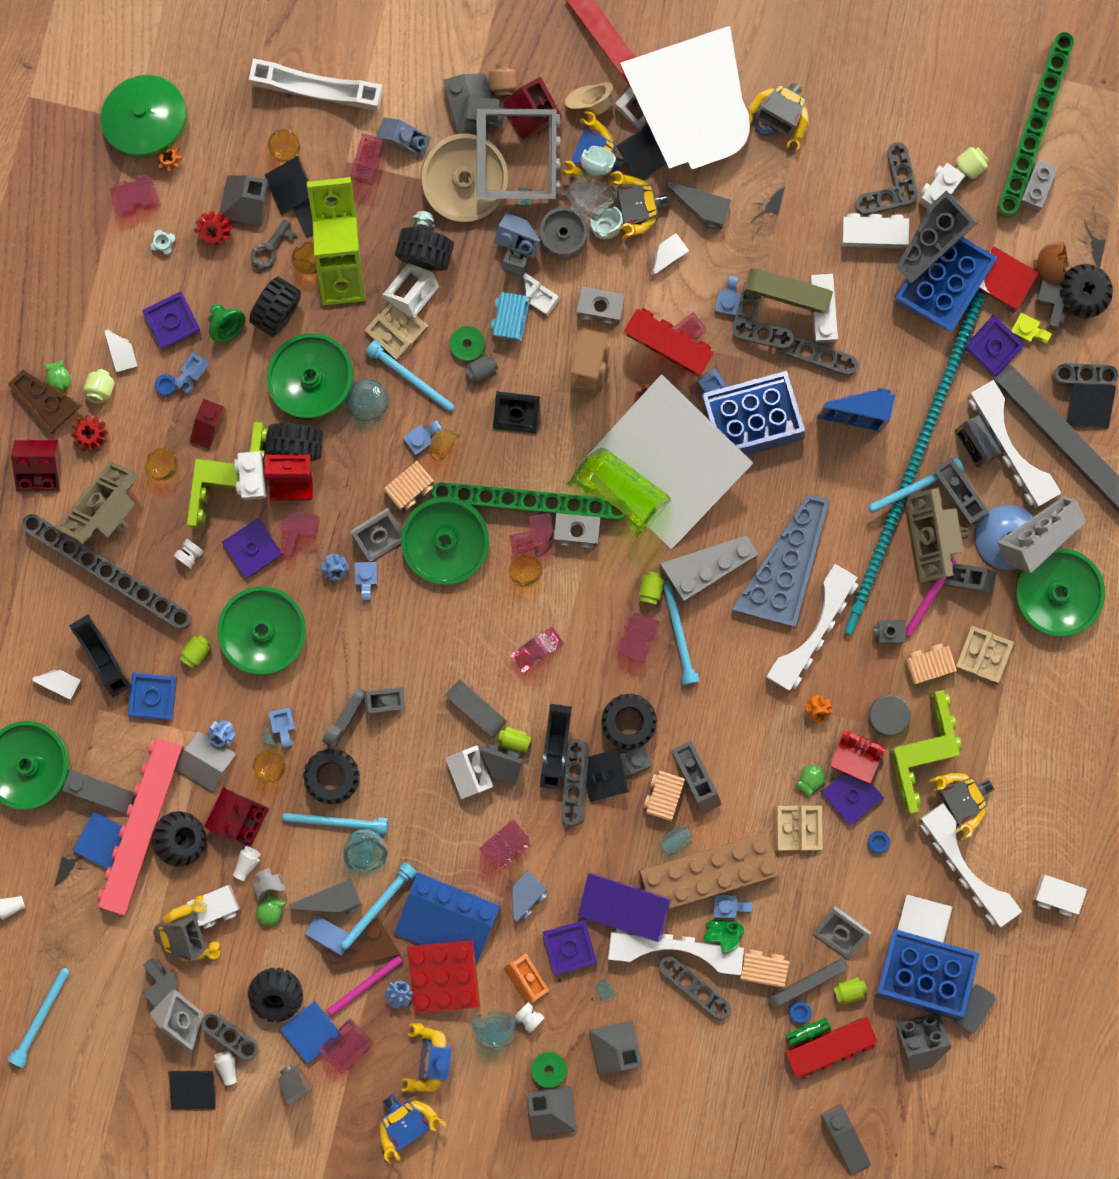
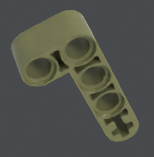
M750 269L742 294L755 299L765 297L817 313L827 314L833 291L763 270Z

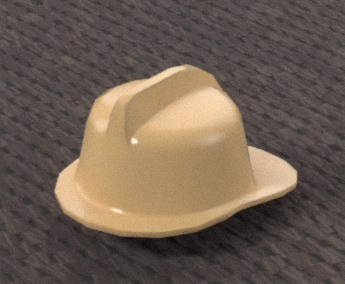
M604 82L578 88L566 97L565 105L570 109L584 108L595 116L600 115L615 107L611 95L613 85L610 82Z

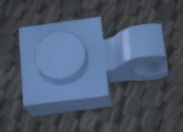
M729 276L726 291L719 290L715 312L736 316L741 294L735 293L738 277Z
M193 352L180 369L183 373L176 379L174 384L181 388L185 383L182 390L186 393L191 392L193 379L197 381L210 363Z
M436 420L425 430L419 425L403 438L417 456L434 443L430 437L443 428Z
M377 562L355 563V585H362V601H371V585H378Z
M291 708L270 711L269 717L273 734L280 733L282 747H291L292 741L289 731L295 730Z
M715 895L714 917L736 918V911L752 912V903L737 902V895Z

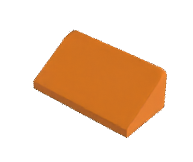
M527 954L504 967L525 1004L536 1001L550 991Z

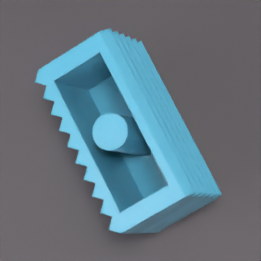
M501 292L500 298L497 297L495 301L496 319H493L491 322L493 336L498 339L523 341L530 299L527 296Z

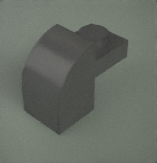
M1041 280L1035 303L1051 307L1046 328L1056 330L1059 325L1062 326L1065 318V313L1062 312V310L1066 311L1063 308L1064 304L1062 302L1065 297H1060L1059 291L1064 289V286L1050 284L1045 280Z
M151 958L143 966L157 982L144 995L156 1007L172 990L178 991L179 981L174 969L165 974L164 970L166 968L158 959L154 961Z

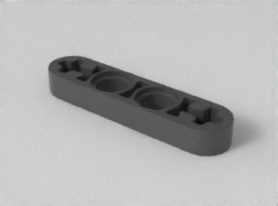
M785 334L784 337H778V339H780L782 342H784L785 339H788L790 341L787 334ZM796 336L795 344L796 342L800 343L796 349V354L792 353L794 348L788 350L776 348L782 355L846 376L852 375L858 368V362L852 355ZM807 345L811 347L812 355L810 357L801 355L800 348ZM825 352L830 353L833 356L832 363L824 364L821 361V355ZM837 356H840V362L845 363L847 360H850L851 365L854 367L846 371L844 370V365L838 364L837 368L833 366L837 361Z
M579 739L571 740L568 743L565 761L562 819L564 823L572 826L581 824L585 813L589 746L585 741ZM574 747H581V752H575ZM573 759H581V762L573 761ZM575 765H578L581 769V773L577 778L573 777L571 773ZM574 787L579 790V797L575 800L570 797V791ZM578 803V806H569V804ZM574 812L577 814V818H569V814Z
M666 956L661 959L659 969L662 974L714 1017L723 1019L730 1014L731 1007L728 1001L676 958ZM665 961H674L673 967L676 970H679V967L683 968L678 973L676 980L672 978L675 973L671 970L664 971L665 966L663 963ZM683 974L692 976L693 981L690 986L685 987L680 984V977ZM701 988H706L710 992L709 998L705 1001H701L697 997V992ZM714 995L718 997L714 1000L719 1005L722 1003L726 1004L724 1007L726 1012L724 1014L722 1012L716 1014L717 1008L712 1004L710 1008L706 1006L712 1001Z
M841 958L773 994L768 1000L772 1008H776L842 973L849 966L845 959Z

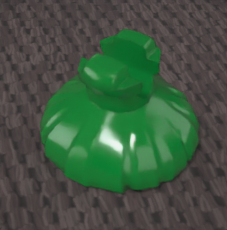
M221 304L212 305L209 311L212 314L208 318V321L211 322L209 327L210 338L215 343H227L236 338L241 330H243L246 322L245 314L239 309H224Z

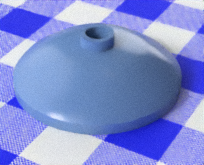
M1001 505L989 510V515L979 521L975 531V544L982 559L990 566L1000 570L1010 571L1018 569L1006 564L997 542L1007 536L1008 532H1013L1033 518V516L1027 510L1015 505Z

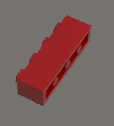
M636 309L623 334L700 378L714 352L710 350L712 347L702 341L699 343L691 339L692 336L683 330L679 333L672 329L673 325L664 319L658 321L653 318L654 314L647 309Z
M864 1016L784 1052L795 1077L800 1076L801 1079L812 1076L815 1069L820 1067L822 1070L834 1066L833 1062L841 1059L843 1062L853 1058L854 1052L862 1050L864 1053L875 1048L874 1044L878 1040L868 1017Z

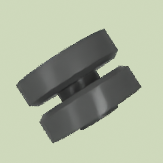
M557 207L549 211L542 219L539 231L540 244L543 250L551 257L559 260L577 256L584 248L587 240V223L578 211L569 207ZM563 230L567 235L562 236L560 231Z

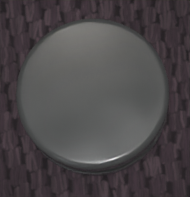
M885 695L877 698L871 704L868 711V720L873 730L884 736L897 735L908 726L910 709L902 698L895 695Z

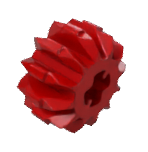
M210 210L209 215L203 212L201 219L196 220L197 227H195L194 232L200 234L197 238L198 241L205 240V246H208L210 242L213 248H216L218 243L224 245L225 239L230 238L231 234L229 231H231L232 225L227 224L229 221L228 217L221 218L222 212H219L217 215H215L213 210ZM210 226H212V229H213V227H215V228L217 229V231L215 232V229H214L213 231H211V230L209 229Z
M86 415V422L78 418L77 420L80 425H72V428L77 430V432L70 434L72 438H77L73 444L75 446L81 444V451H85L88 446L89 452H94V445L99 450L102 449L99 442L107 443V439L102 437V435L109 434L108 430L103 429L106 423L104 421L98 423L99 417L97 416L91 421L90 415ZM88 429L94 432V436L91 434L92 438L90 439L85 435V432L88 433Z

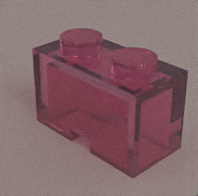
M362 133L350 174L353 181L373 186L385 145L382 138Z
M138 176L133 182L126 183V181L114 184L113 188H109L119 218L136 213L135 208L143 207L144 210L161 205L155 182L151 176Z
M635 612L632 617L628 616L624 628L628 629L625 638L620 636L616 649L620 650L618 655L643 664L650 647L646 645L648 638H653L659 621Z
M351 1018L338 1030L340 1034L335 1039L331 1037L318 1049L324 1059L341 1074L349 1070L362 1054H365L373 1044L369 1035Z

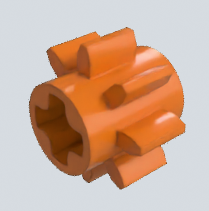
M177 147L174 150L169 148L155 157L156 161H161L158 166L160 170L166 167L168 172L171 173L172 168L180 169L178 161H182L183 157L176 155L179 153ZM165 156H172L173 160L171 162L169 160L166 161Z
M820 695L811 697L808 700V704H804L807 719L813 718L814 722H824L832 714L830 700H824Z

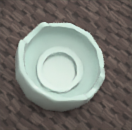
M591 146L587 152L584 150L580 158L582 167L591 175L596 176L608 174L616 161L615 155L612 152L598 146Z
M615 206L612 209L602 207L593 213L590 218V230L600 239L616 237L621 231L618 228L623 225L622 213Z

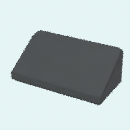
M976 984L969 995L964 1018L960 1021L954 1020L953 1022L975 1034L997 996Z

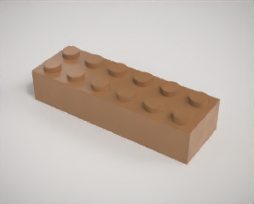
M582 328L571 369L570 391L596 397L597 391L601 392L610 357L611 342L608 341V334Z
M768 832L639 870L646 891L671 899L669 909L781 875Z

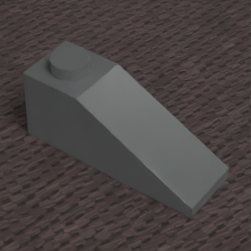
M668 181L666 190L700 222L705 223V227L713 230L723 229L731 202L730 199Z
M952 457L933 469L970 527L989 515V510Z
M955 564L952 568L953 576L947 577L943 583L945 586L993 594L997 573L988 568Z
M692 741L673 749L672 753L701 813L704 814L721 806L719 795Z
M75 770L69 771L62 789L64 792L127 813L129 805L132 804L135 797L132 791Z
M349 879L291 903L289 907L290 909L342 912L345 910L346 914L358 910L357 905L362 902L353 880Z
M290 1064L280 1071L282 1076L278 1078V1082L289 1105L313 1087L298 1064L294 1067Z
M839 1104L821 1113L850 1173L853 1174L871 1165L844 1107Z

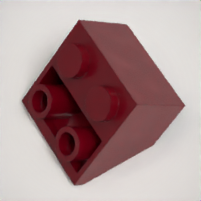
M541 77L522 86L503 101L506 109H556V114H560L561 121V113ZM510 116L522 140L549 127V116Z
M14 440L11 461L16 491H60L61 457L58 440Z
M223 787L204 827L224 838L251 847L269 808Z

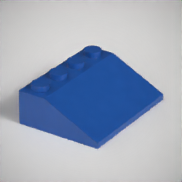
M963 237L912 284L906 279L893 302L910 313L952 332L997 257Z
M787 371L702 394L708 420L745 455L805 439L804 425Z
M878 388L877 391L872 390L824 403L818 412L817 418L881 432L890 422L896 395L890 394L891 391L888 389Z
M418 872L394 934L420 945L473 940L477 965L500 905Z
M893 929L878 977L874 997L960 1021L965 1016L980 953Z

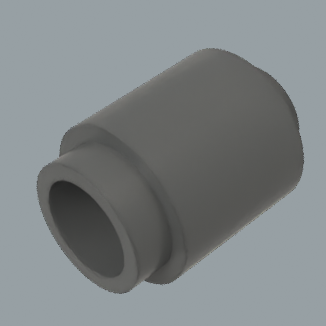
M488 355L469 363L470 366L465 368L472 384L475 382L480 383L496 375L495 370L499 369L494 357L489 358Z

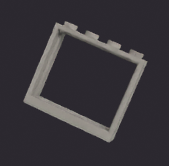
M476 109V198L556 199V194H560V181H556V172H560V158H556V150H560V136H556V127H560L561 122L560 114H556V109ZM486 116H549L548 191H485Z

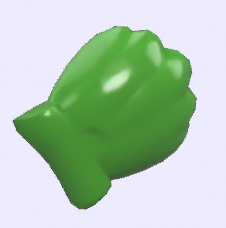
M63 360L45 365L47 370L46 382L61 392L67 389L71 383V377L64 367Z
M807 765L802 770L799 781L794 786L810 797L814 791L824 785L826 781L825 772L822 771L820 766Z
M269 893L267 899L256 910L257 920L261 922L262 926L276 925L281 918L282 907L286 902Z

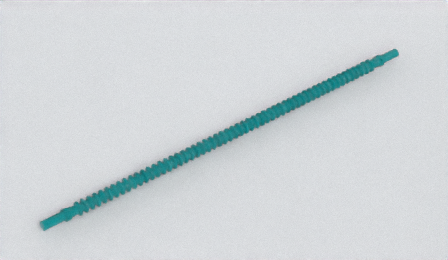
M979 289L975 293V297L972 298L973 302L969 303L971 308L967 309L969 313L965 314L966 320L962 321L964 326L960 327L962 329L961 332H958L960 336L956 338L957 343L953 344L955 349L951 350L953 354L949 355L950 361L946 362L948 367L944 368L946 370L945 373H942L944 377L940 379L941 384L937 385L939 390L935 391L937 395L933 396L934 402L930 403L932 408L928 409L930 411L929 414H926L928 418L924 420L925 425L921 426L923 431L919 432L921 436L917 437L918 443L914 444L916 449H913L914 454L910 455L912 459L908 461L909 467H905L907 472L903 473L905 477L901 478L902 484L898 485L900 490L913 484L912 480L916 479L914 474L918 473L917 467L921 466L919 462L923 461L921 456L925 455L924 450H927L926 444L930 443L928 439L932 438L930 433L934 432L933 426L937 425L935 421L939 420L937 415L941 414L939 410L943 409L942 403L946 402L944 397L948 396L946 392L950 391L949 385L953 384L951 380L955 379L953 374L957 373L955 369L959 368L958 362L962 361L960 356L964 355L962 352L966 350L964 346L968 343L967 339L971 338L969 333L973 332L971 328L975 327L974 321L978 320L976 315H980L978 310L982 309L980 305L984 303L983 298L987 297ZM905 498L892 503L893 508H889L891 513L887 514L889 518L885 520L886 525L882 526L884 531L880 532L882 536L878 537L879 543L875 544L877 549H874L875 554L871 555L873 559L869 561L870 567H866L868 572L864 573L866 577L862 579L863 584L859 585L861 590H858L857 593L859 595L855 596L857 600L851 608L852 613L844 630L847 634H853L859 616L863 613L864 603L868 602L866 600L867 597H870L868 592L872 591L871 585L875 584L873 580L877 579L875 574L879 573L878 567L882 566L880 562L884 561L882 556L886 555L885 550H888L887 544L891 543L889 539L893 538L891 533L895 532L894 526L898 525L896 521L900 520L898 515L902 514L901 508H904L903 503L907 502Z

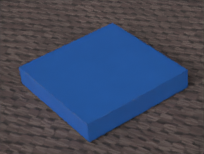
M132 672L128 716L172 721L177 677Z
M94 811L73 851L106 869L108 867L112 868L115 859H112V854L115 846H120L122 838H119L122 826Z
M316 1001L312 1002L280 1028L307 1064L342 1036L341 1032Z

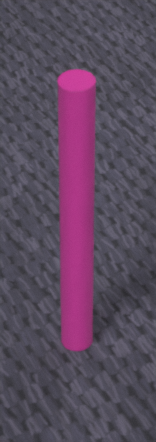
M950 557L952 565L954 566L956 560ZM946 578L933 582L906 628L907 635L912 637Z
M397 955L329 1007L328 1011L334 1016L403 963L401 957Z

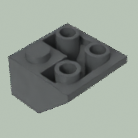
M247 175L227 176L220 212H222L221 218L228 217L229 221L261 227L270 188L269 181Z
M486 743L485 747L480 746L479 750L493 778L516 785L523 759H520L521 754L507 750L506 754L498 752L499 747Z
M932 1013L896 1023L910 1073L932 1068L951 1048L940 1015Z
M633 1020L589 1030L599 1074L643 1066Z
M571 1086L527 1091L532 1136L577 1131Z

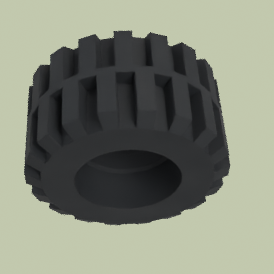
M414 227L402 228L395 256L405 263L420 268L436 271L447 270L454 242L448 237L433 231Z
M279 276L274 278L267 284L256 300L250 313L249 323L271 337L277 335L297 308L301 298V290Z
M271 424L268 426L266 453L269 455H310L311 461L321 458L323 431L315 427L298 424Z
M622 694L612 699L605 707L601 719L602 730L608 741L622 749L639 748L646 744L654 735L657 727V715L647 699L640 695ZM627 708L638 711L642 717L640 730L632 735L622 733L616 725L617 715L620 711Z
M325 749L319 751L314 756H311L304 767V786L307 788V792L315 800L324 804H339L348 800L356 792L360 782V771L358 770L357 763L350 755L341 750ZM330 763L339 765L345 774L343 784L334 790L324 788L319 782L321 768Z

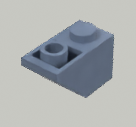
M383 118L376 138L392 147L419 157H423L430 139L428 135L402 120Z
M506 212L498 226L494 243L535 258L540 238L527 220Z
M529 871L512 887L514 920L522 919L524 921L532 912L529 908L535 902L539 905L547 896L545 893L547 888Z

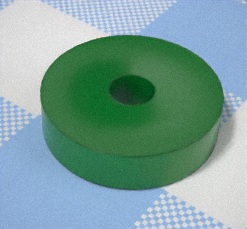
M460 327L454 331L450 338V349L453 355L461 361H474L484 351V337L475 327ZM466 340H469L472 343L471 346L468 348L463 346V343Z
M546 1051L540 1053L534 1059L531 1072L534 1080L539 1085L552 1088L563 1082L566 1077L567 1066L561 1055L556 1052ZM548 1065L554 1069L550 1074L545 1072V1067Z

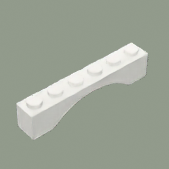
M253 59L249 76L251 86L378 112L383 94L381 84L313 75L258 59Z
M992 380L972 392L968 396L970 398L968 403L974 412L977 411L979 415L983 416L1003 450L1002 454L1004 456H1002L1004 464L1007 468L1011 467L1015 474L1013 478L1019 487L1022 486L1026 494L1024 496L1030 506L1034 505L1037 508L1061 494L1050 474L1030 465L1013 447L1004 424L1003 409L1005 398L995 381Z
M837 564L832 566L822 583L823 608L814 632L798 649L777 658L765 678L787 691H790L791 687L796 689L802 679L799 677L802 669L807 670L813 661L810 658L814 650L819 651L824 642L821 639L825 631L829 633L833 628L835 621L832 619L836 613L841 614L847 603L844 599L847 594L852 595L858 586L855 583L858 577Z
M940 803L919 819L922 823L919 825L926 836L930 834L935 840L932 843L940 854L943 852L948 858L946 863L953 872L957 870L961 876L959 879L960 883L966 890L970 888L974 896L972 899L979 908L983 906L987 911L985 916L992 926L996 924L998 927H1002L1022 912L1009 893L998 891L986 885L967 867L957 845L956 821L943 803Z
M616 929V932H611L608 959L631 962L651 951L677 949L701 957L719 973L741 975L743 947L738 946L734 951L723 954L721 945L717 943L695 942V937L682 936V940L673 939V935L663 934L661 942H655Z

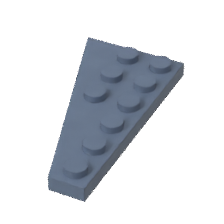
M810 494L807 495L732 608L733 611L796 627L828 508V499Z

